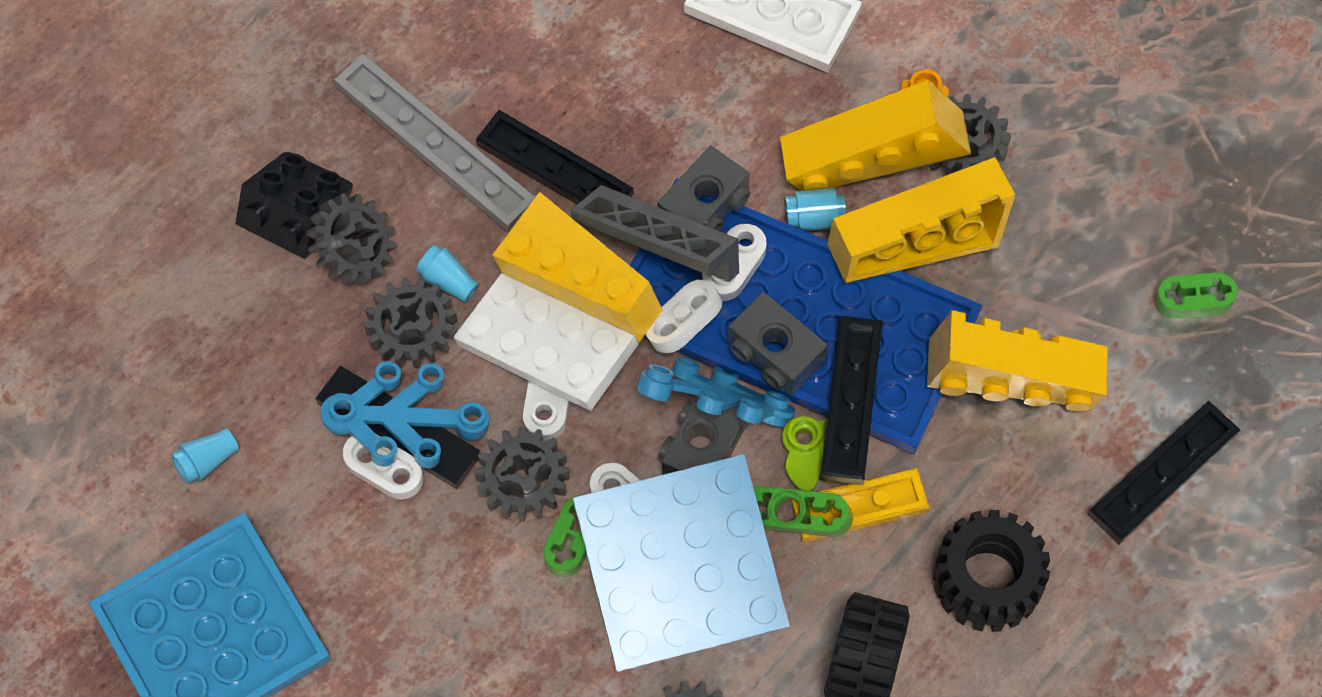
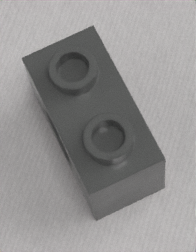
M710 145L657 202V207L721 231L724 219L732 210L738 212L748 201L751 194L749 191L750 173ZM703 196H710L716 200L711 203H703L698 199Z
M762 292L728 328V344L731 352L743 363L750 361L762 371L763 379L776 390L782 388L790 396H793L826 362L828 344L765 292ZM770 342H778L785 348L779 352H772L764 346Z
M699 396L696 397L694 402L688 400L679 415L678 423L681 424V427L675 438L668 436L659 452L658 459L662 461V475L730 458L747 427V422L736 416L738 406L722 411L721 415H712L697 408L696 404ZM703 436L711 440L712 443L705 448H697L690 441L695 437Z

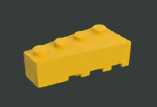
M929 80L780 137L786 179L801 191L838 187L971 154L963 111Z
M994 157L833 218L827 245L845 283L999 248L1016 195L997 159Z
M541 192L538 193L492 254L502 274L634 335L638 343H640L662 312L661 305L648 280Z
M951 310L929 338L927 387L940 389V392L945 395L959 396L968 392L982 394L984 399L990 401H1003L1008 398L1023 399L1024 403L1030 406H1046L1050 403L1066 405V409L1077 412L1091 410L1107 396V346L1060 335L1051 337L1049 341L1042 340L1039 330L1023 327L1019 330L1008 332L1000 330V321L988 318L982 319L981 324L966 322V313Z

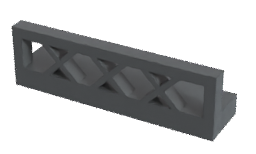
M601 185L571 209V218L577 223L704 274H712L729 282L739 274L738 238Z

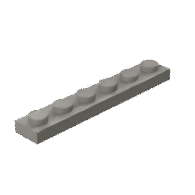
M364 54L334 79L338 90L507 232H510L535 199V196Z

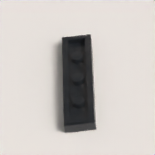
M501 110L496 112L476 138V144L479 148L576 205L601 185L630 197L634 195V188Z
M840 315L820 480L864 485L883 325L881 320Z
M340 365L315 398L317 404L322 406L324 401L334 394L345 393L352 395L364 386L367 381ZM383 391L367 406H384L393 397ZM339 409L335 412L338 415H346L350 411L346 409ZM367 424L375 434L380 437L392 438L398 448L414 457L382 424ZM411 426L423 439H434L441 447L439 463L433 468L422 469L453 488L458 489L478 461V454L481 453L480 450L443 427ZM425 449L420 452V454L424 457H432L435 455V453L429 449Z
M1208 400L1089 510L1088 516L1120 545L1239 434L1241 429Z

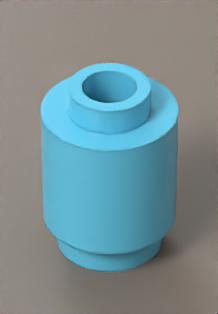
M835 187L795 191L794 196H785L787 224L805 232L831 229L833 218L846 214L844 195H836Z

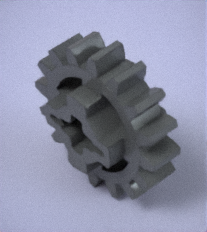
M965 94L963 102L957 103L953 96H949L948 98L963 111L971 154L933 163L931 167L936 169L943 165L946 167V176L954 173V171L957 172L994 157L998 163L999 160L1005 161L1011 133L1006 132L1008 119H997L1000 108L995 106L988 110L985 108L986 98L983 97L975 104L971 103L969 94ZM988 131L990 132L992 137L991 146L988 144L989 138L986 136V133Z
M341 194L319 206L321 211L311 216L310 220L316 226L308 230L306 235L315 239L316 244L309 247L308 250L310 253H319L321 258L316 263L318 268L325 265L330 268L328 272L329 279L342 275L343 285H348L355 281L358 285H362L385 273L383 267L393 262V258L387 252L397 248V243L388 240V235L394 232L395 229L393 226L384 225L383 221L388 215L386 211L379 214L374 212L376 205L374 200L362 204L361 194H355L350 198L346 194Z
M404 277L401 282L402 287L396 289L389 282L386 284L387 295L383 296L379 293L373 295L377 307H366L365 312L370 321L364 323L366 334L371 336L369 338L371 348L373 350L380 349L379 352L383 361H387L392 356H395V362L400 368L404 365L406 359L412 360L414 368H419L420 358L426 357L431 363H434L436 361L434 355L436 349L442 352L449 350L445 338L451 339L455 336V327L451 324L457 322L455 310L451 309L453 306L450 296L441 297L442 293L438 284H435L428 290L424 278H420L416 286H410L407 277ZM434 311L438 314L437 327H434L431 321L434 318ZM385 318H388L390 322L387 335L383 331Z
M525 427L519 428L518 436L511 437L507 430H503V441L501 443L492 439L487 441L490 454H478L479 464L483 466L474 469L476 481L482 482L477 486L480 497L489 496L486 502L490 511L501 506L503 519L507 520L512 512H518L520 522H525L527 512L531 511L534 512L538 519L543 518L542 507L547 505L555 510L557 508V501L554 495L565 496L567 493L566 484L562 482L570 479L569 468L563 466L567 462L565 451L556 452L558 446L557 440L554 437L544 443L542 430L537 429L532 437L527 436ZM506 456L502 467L496 469L498 463ZM524 470L525 474L529 476L521 479L520 475L516 472ZM549 479L545 488L539 492L541 483ZM508 495H514V496H517V497H519V498H513V497H510V496H508Z

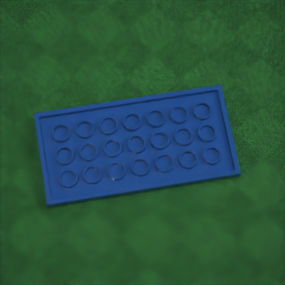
M703 196L698 200L703 203H711L716 199L710 196ZM745 206L738 212L732 210L724 219V225L720 232L727 234L731 228L740 224L754 225L761 229L766 237V255L742 292L732 300L722 301L719 313L685 346L675 352L713 368L718 366L728 374L739 375L738 379L766 391L770 390L784 394L790 398V401L828 417L840 315L881 320L883 325L870 435L915 454L942 397L940 389L927 387L929 338L951 310L966 313V322L975 324L982 305L902 271L845 283L828 248L827 240ZM742 239L738 243L742 246H750L753 242L749 239ZM640 247L630 264V267L650 282L661 307L688 283L702 280V272ZM762 292H765L828 344L826 362L793 396H790L782 388L780 390L772 388L763 379L762 371L750 361L748 363L740 361L729 348V325ZM770 342L764 346L772 352H779L785 348L778 342Z

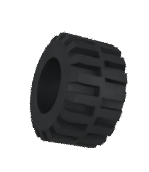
M991 509L988 517H983L981 511L971 513L968 522L962 517L955 522L953 531L948 529L939 547L933 570V580L937 581L934 589L937 598H944L942 607L948 614L953 610L958 613L956 621L964 625L967 620L975 622L973 630L983 631L985 625H991L992 632L1002 631L1007 623L1010 628L1019 625L1022 617L1027 619L1033 613L1049 580L1050 570H1047L1050 563L1049 552H1042L1045 541L1041 535L1037 537L1031 535L1034 527L1028 521L1023 526L1016 523L1018 515L1010 512L1007 518L999 517L1000 510ZM982 553L998 555L1011 565L1016 576V582L1003 589L986 588L978 584L970 576L966 567V561Z
M857 592L852 594L847 601L824 689L825 697H890L910 619L908 606Z

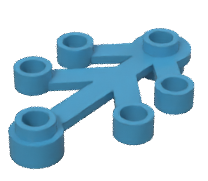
M683 357L676 358L672 371L660 365L650 364L647 370L642 371L636 387L637 391L642 395L658 401H668L673 390L699 396L696 404L697 408L712 415H721L722 411L738 406L736 416L753 424H760L762 421L773 426L784 427L787 420L794 417L796 411L789 404L790 398L784 394L769 390L766 391L765 395H762L737 383L739 375L728 374L718 366L714 367L711 378L708 379L698 374L700 365L697 362ZM673 375H674V376H676L677 378H680V379H682V380L674 379V378H672V377H673Z
M390 361L380 363L375 369V377L352 395L345 393L334 394L327 398L321 407V421L329 431L336 435L351 434L371 454L372 461L376 465L383 467L395 462L397 458V444L390 437H378L367 424H382L414 455L415 462L420 467L433 468L440 461L441 447L439 443L434 439H423L411 426L455 428L460 438L467 441H477L483 438L488 431L489 414L482 405L474 402L464 404L458 410L411 408L428 393L437 392L443 386L444 372L440 366L433 363L423 365L418 371V379L384 406H367L383 391H391L399 386L401 370L396 363ZM383 373H392L395 377L386 380L381 375ZM431 374L438 379L429 382L424 379V376ZM346 409L350 412L346 415H338L335 411ZM475 415L478 416L479 419L476 421H469L465 418V416ZM385 447L390 449L391 453L383 456L376 451L379 448ZM425 449L432 450L435 453V455L432 457H424L420 454V452Z

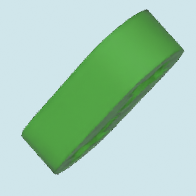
M1214 272L1172 276L1161 282L1155 295V306L1163 316L1171 319L1217 316L1225 314L1231 309L1238 295V287L1235 281L1224 273ZM1212 287H1217L1219 293L1225 294L1222 301H1217L1214 294H1209ZM1170 291H1175L1177 297H1183L1180 305L1175 304L1173 298H1167Z
M573 498L569 499L563 506L543 551L546 567L552 574L559 577H569L577 573L587 557L580 528L578 532L573 531L575 518L572 513H576ZM568 540L572 541L571 556L574 559H565L562 564L557 563L554 551L562 552Z

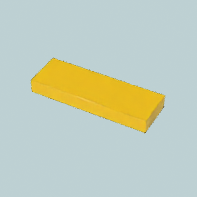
M917 468L864 480V485L848 484L819 491L837 494L851 507L853 522L847 532L925 514L929 511V504ZM791 500L796 519L800 513L799 502ZM813 502L809 503L810 515L823 517L828 522V525H832L833 518H841L842 514L835 508V505H831L830 511L824 513L816 512L811 507ZM800 534L802 543L826 537Z

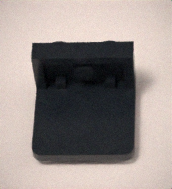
M284 152L242 184L235 224L306 259L312 254L308 248L316 242L315 239L306 235L308 230L316 226L310 220L311 216L321 211L319 206L328 200L334 199L341 194L349 196L353 184L340 177L336 172L326 170L306 160L299 154Z

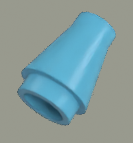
M437 245L432 246L425 253L415 270L422 276L421 278L425 279V283L431 286L438 284L441 291L458 298L463 303H466L479 287V283L469 275L447 248L442 250Z
M225 428L218 433L179 444L178 450L171 453V459L179 475L187 484L194 480L201 482L230 455L239 451V447L232 433Z

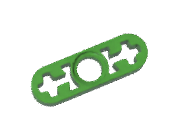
M753 486L758 506L767 507L768 520H765L767 515L762 510H759L764 530L837 537L846 533L852 525V509L837 494ZM787 500H795L800 505L798 517L791 522H783L778 518V508ZM813 502L811 507L816 512L824 513L830 511L831 505H835V508L842 514L841 518H833L832 525H828V522L823 517L810 515L809 503Z

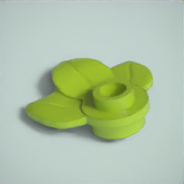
M800 416L790 420L783 430V445L789 453L785 470L793 485L799 490L812 491L819 481L827 419L818 422L814 418ZM799 434H807L812 440L808 444H800L796 437ZM823 480L829 483L842 484V482Z

